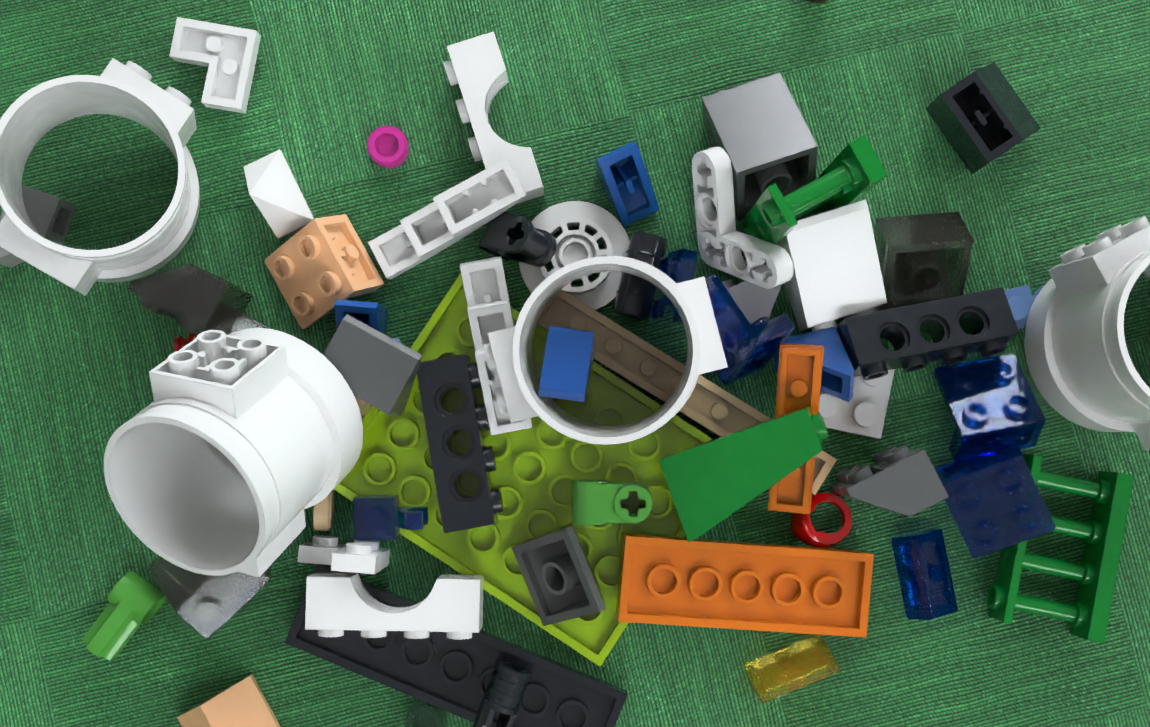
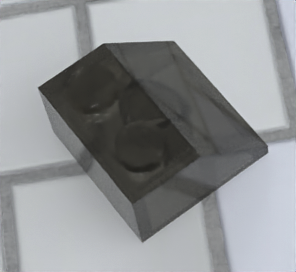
M959 212L876 218L874 238L887 299L886 304L877 307L878 311L963 295L974 240Z
M160 556L148 568L174 611L206 639H209L271 578V565L260 577L239 572L220 576L198 574L178 567Z

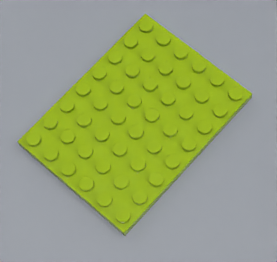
M459 274L410 348L423 355L421 362L466 354L470 357L471 363H476L475 347L461 274ZM511 307L515 326L520 313ZM537 324L533 340V357L540 379L548 331ZM594 361L584 402L551 398L561 409L577 419L604 426L633 423L649 416L661 407L660 404ZM417 374L405 410L401 416L388 415L371 406L362 420L363 444L360 456L352 470L334 490L458 573L484 575L483 589L601 667L629 623L618 622L616 619L623 533L685 537V532L659 459L710 441L712 438L677 415L656 431L642 438L626 443L609 445L591 444L570 438L549 426L539 416L531 418L532 428L495 435H491L490 428L482 430L485 447L492 446L494 450L496 471L490 472L492 488H500L504 513L497 514L498 522L496 524L444 533ZM475 388L478 405L485 404L482 388ZM452 389L446 393L443 400L446 410L450 413H456L463 408L465 396L461 390ZM459 430L453 434L451 447L454 452L464 455L470 451L472 438L468 432ZM464 472L458 479L460 492L466 496L477 494L480 487L479 479L473 473ZM599 479L609 480L610 482H638L646 486L651 493L653 505L651 513L643 521L638 523H609L605 525L573 524L603 596L605 609L598 613L543 626L512 547L572 522V480ZM630 491L628 499L621 500V504L628 505L629 512L631 513L637 512L638 506L645 505L646 502L638 498L636 491Z

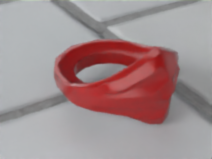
M833 493L812 494L811 512L815 510L816 505L823 502L836 506L842 516V525L836 533L817 532L811 524L810 514L792 513L791 532L806 545L817 548L831 547L838 544L849 534L853 524L851 510L842 498Z

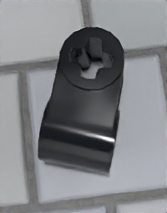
M505 211L487 223L477 246L496 257L501 256L504 260H514L534 267H542L554 256L557 243L554 235L545 230L534 228L530 220Z

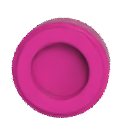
M381 126L370 134L367 141V151L378 166L392 169L406 161L409 155V143L403 132L398 128Z

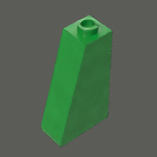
M810 406L659 459L687 541L699 538L823 451L824 444L822 440L828 438L829 435L821 413L813 415Z

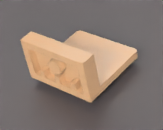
M346 214L313 219L265 259L266 266L302 329L310 328L334 310L336 300H347L351 297L375 292L385 284Z

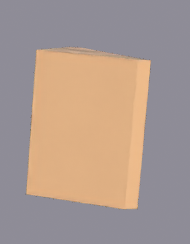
M253 674L177 717L182 727H281Z

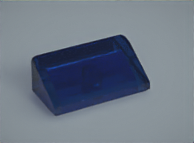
M942 529L893 537L891 542L907 618L932 620L958 611Z

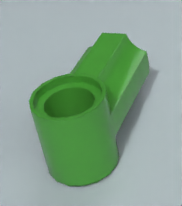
M135 571L128 572L111 590L107 597V601L110 603L82 640L86 644V649L97 657H103L109 661L115 659L137 629L146 624L157 613L165 602L167 595Z

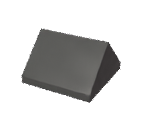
M348 314L342 319L323 354L341 373L355 397L388 415L401 416L405 410L423 356Z
M572 522L512 547L543 626L598 613L605 609L603 596Z

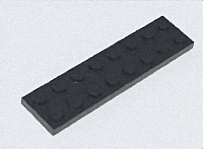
M318 564L315 572H339L331 571V566ZM361 579L368 593L385 605L407 607L417 604V602ZM306 593L285 641L286 644L471 722H474L483 695L487 691L486 688L491 680L492 671L495 669L496 659L510 660L532 671V676L528 680V686L523 694L524 697L519 705L520 709L513 727H615L628 695L627 690L483 630H480L479 633H472V638L463 640L446 638L447 632H430L428 638L409 639L404 638V631H387V636L382 638L361 637V631L344 630V636L320 637L318 636V630H305ZM495 711L489 727H496L500 715L499 712Z

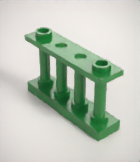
M863 135L850 142L820 176L807 185L784 197L776 183L767 187L743 219L742 224L744 228L741 229V232L777 245L798 224V220H802L819 210L825 212L856 203L888 174L867 137Z
M1018 454V460L1013 463L1009 474V482L1013 487L995 584L989 587L986 601L987 607L990 609L989 616L1012 624L1014 610L1069 621L1071 634L1089 641L1105 643L1134 476L1119 472L1099 471L1098 478L1095 481L1042 471L1040 468L1043 456ZM1037 486L1090 497L1093 502L1091 518L1087 522L1033 511ZM1029 528L1084 539L1086 546L1083 560L1080 563H1074L1025 552ZM1022 569L1076 580L1078 584L1076 601L1070 605L1018 594Z

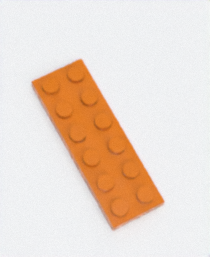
M623 533L616 619L618 622L867 638L874 554L869 551L707 539H695L688 542L687 538Z

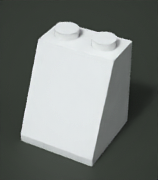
M866 199L798 220V224L777 244L787 251L793 262V276L790 281L784 283L800 332L810 328L812 332L834 326L837 328L836 320L848 316L876 312L875 308L887 303Z

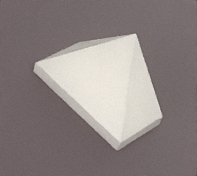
M280 149L243 167L249 195L279 240L301 230L314 219Z

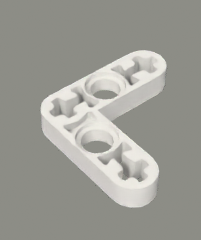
M712 147L697 152L692 159L697 240L702 259L713 268L766 289H771L790 281L794 271L793 262L784 248L736 231L733 173L728 154L721 147ZM713 203L716 207L717 214L713 208ZM742 251L746 257V262L742 256Z

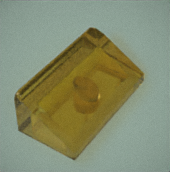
M819 635L811 636L745 664V671L754 693L760 702L763 703L833 675L840 670L836 660Z

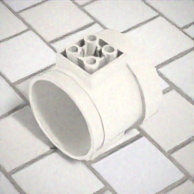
M114 58L109 62L101 76H64L43 82L31 88L12 103L0 119V205L6 213L0 222V247L84 296L87 295L95 281H130L151 274L165 266L188 242L196 225L200 207V187L197 171L190 152L186 147L187 142L197 129L194 109L189 106L192 101L173 87L168 86L166 90H163L150 81L152 76L139 65L131 61L124 65ZM91 114L116 115L128 118L147 127L164 141L178 163L176 190L168 209L161 219L150 230L135 240L117 247L101 250L74 249L43 238L33 226L26 212L22 196V177L25 164L38 141L54 127L75 117Z
M1142 216L1123 226L1121 224L1116 225L1095 236L1096 241L1085 245V243L1060 255L1063 262L1048 270L1052 278L1045 284L1031 306L1025 327L1024 346L1030 375L1043 398L1053 409L1069 421L1087 429L1101 432H1135L1145 451H1150V388L1136 371L1130 359L1124 336V313L1130 291L1141 273L1150 278V222H1148L1146 216Z
M623 256L587 258L558 269L542 281L531 293L518 316L516 325L487 333L490 343L483 345L490 371L497 369L501 387L495 388V395L500 413L502 415L508 413L511 423L539 416L549 426L570 438L602 445L630 442L656 431L673 418L691 396L700 374L728 367L705 277L675 283L659 269L645 262ZM607 271L632 274L658 287L672 301L679 312L685 327L688 348L682 379L666 403L657 411L639 421L617 426L596 425L579 420L561 409L550 397L538 396L540 379L533 357L535 329L544 308L552 297L564 286L580 277Z
M266 328L242 329L226 335L221 330H207L198 334L197 338L179 351L170 354L165 361L149 371L154 401L120 426L110 437L103 460L105 482L111 500L126 525L148 548L163 559L185 570L203 575L220 576L239 572L260 577L306 527L304 509L312 507L325 499L355 466L363 444L362 417L355 396L341 373L324 355L306 342L287 333Z

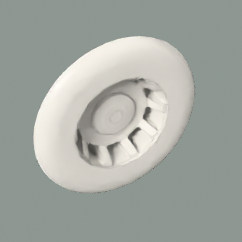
M583 201L562 202L545 209L531 221L534 228L545 230L552 235L558 231L562 232L559 237L555 238L557 247L554 256L550 260L554 268L547 272L545 265L534 267L519 262L522 278L532 293L549 275L570 263L598 256L626 257L630 241L621 223L604 208ZM576 226L579 227V229L568 230V227ZM589 229L596 234L591 236L585 230ZM603 241L606 249L600 250L597 242ZM614 271L597 272L596 274L599 277L592 283L589 282L588 277L591 275L589 274L576 279L581 280L583 286L571 287L572 282H570L562 290L596 310L605 306L617 296L616 291L619 288L622 273Z

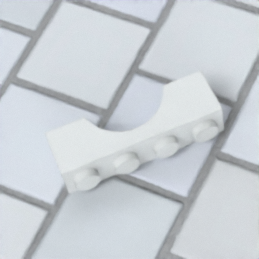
M494 31L448 45L447 49L451 60L443 63L450 85L459 84L463 98L455 101L462 123L471 122L475 134L474 137L468 138L474 161L483 160L485 169L507 158L527 195L526 198L518 203L544 196V187L531 147L516 146L502 140L492 130L488 122L489 108L493 98L501 88L509 83Z
M315 572L307 576L305 630H318V636L340 637L344 636V630L361 631V637L382 638L387 636V631H404V638L409 639L428 638L430 632H447L446 638L470 639L472 638V633H479L483 626L484 575L441 574L427 598L412 606L392 607L377 601L368 593L363 586L359 573Z

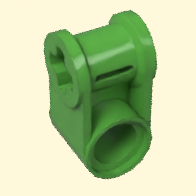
M599 479L572 480V524L638 523L646 519L651 513L653 505L651 493L641 483L610 482L609 480ZM630 491H636L638 498L646 501L645 505L638 506L635 513L629 512L628 505L621 504V500L628 499Z

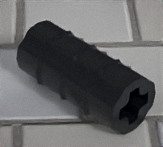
M632 232L626 257L645 262L661 271L662 264L665 262L664 255L668 240L650 233ZM621 272L622 275L619 288L616 291L617 296L613 313L632 319L649 321L657 287L641 277Z

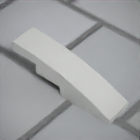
M505 158L435 196L433 203L400 220L401 225L369 241L368 244L385 277L391 280L466 237L526 198L527 195L511 164Z
M502 257L460 263L468 306L467 312L475 347V358L490 433L495 435L532 428L531 418L511 423L508 413L504 415L500 413L495 395V388L501 387L497 369L490 371L484 354L483 345L490 343L487 333L514 326Z

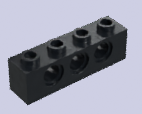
M1003 287L846 317L836 328L855 370L854 377L862 376L863 380L883 377L888 374V370L902 368L903 372L917 371L926 367L928 362L941 360L944 365L964 360L968 357L967 354L980 352L982 357L992 356L1007 349L1006 344L1019 334ZM960 324L965 325L970 330L971 335L965 333L961 329ZM920 331H924L927 334H929L932 338L933 343H930L923 339V337L920 334ZM880 338L888 340L892 344L894 351L886 349L881 344Z
M466 354L420 362L417 379L444 533L496 524L498 522L497 514L504 513L500 488H492L490 472L496 471V461L493 447H485L482 430L489 429L485 404L478 405L475 388L481 387L477 363H471L470 357ZM452 389L461 390L465 396L463 408L456 413L447 411L443 402L446 393ZM459 430L468 432L472 438V447L464 455L457 454L451 447V438ZM464 472L473 473L479 479L480 487L474 496H466L458 488V479Z

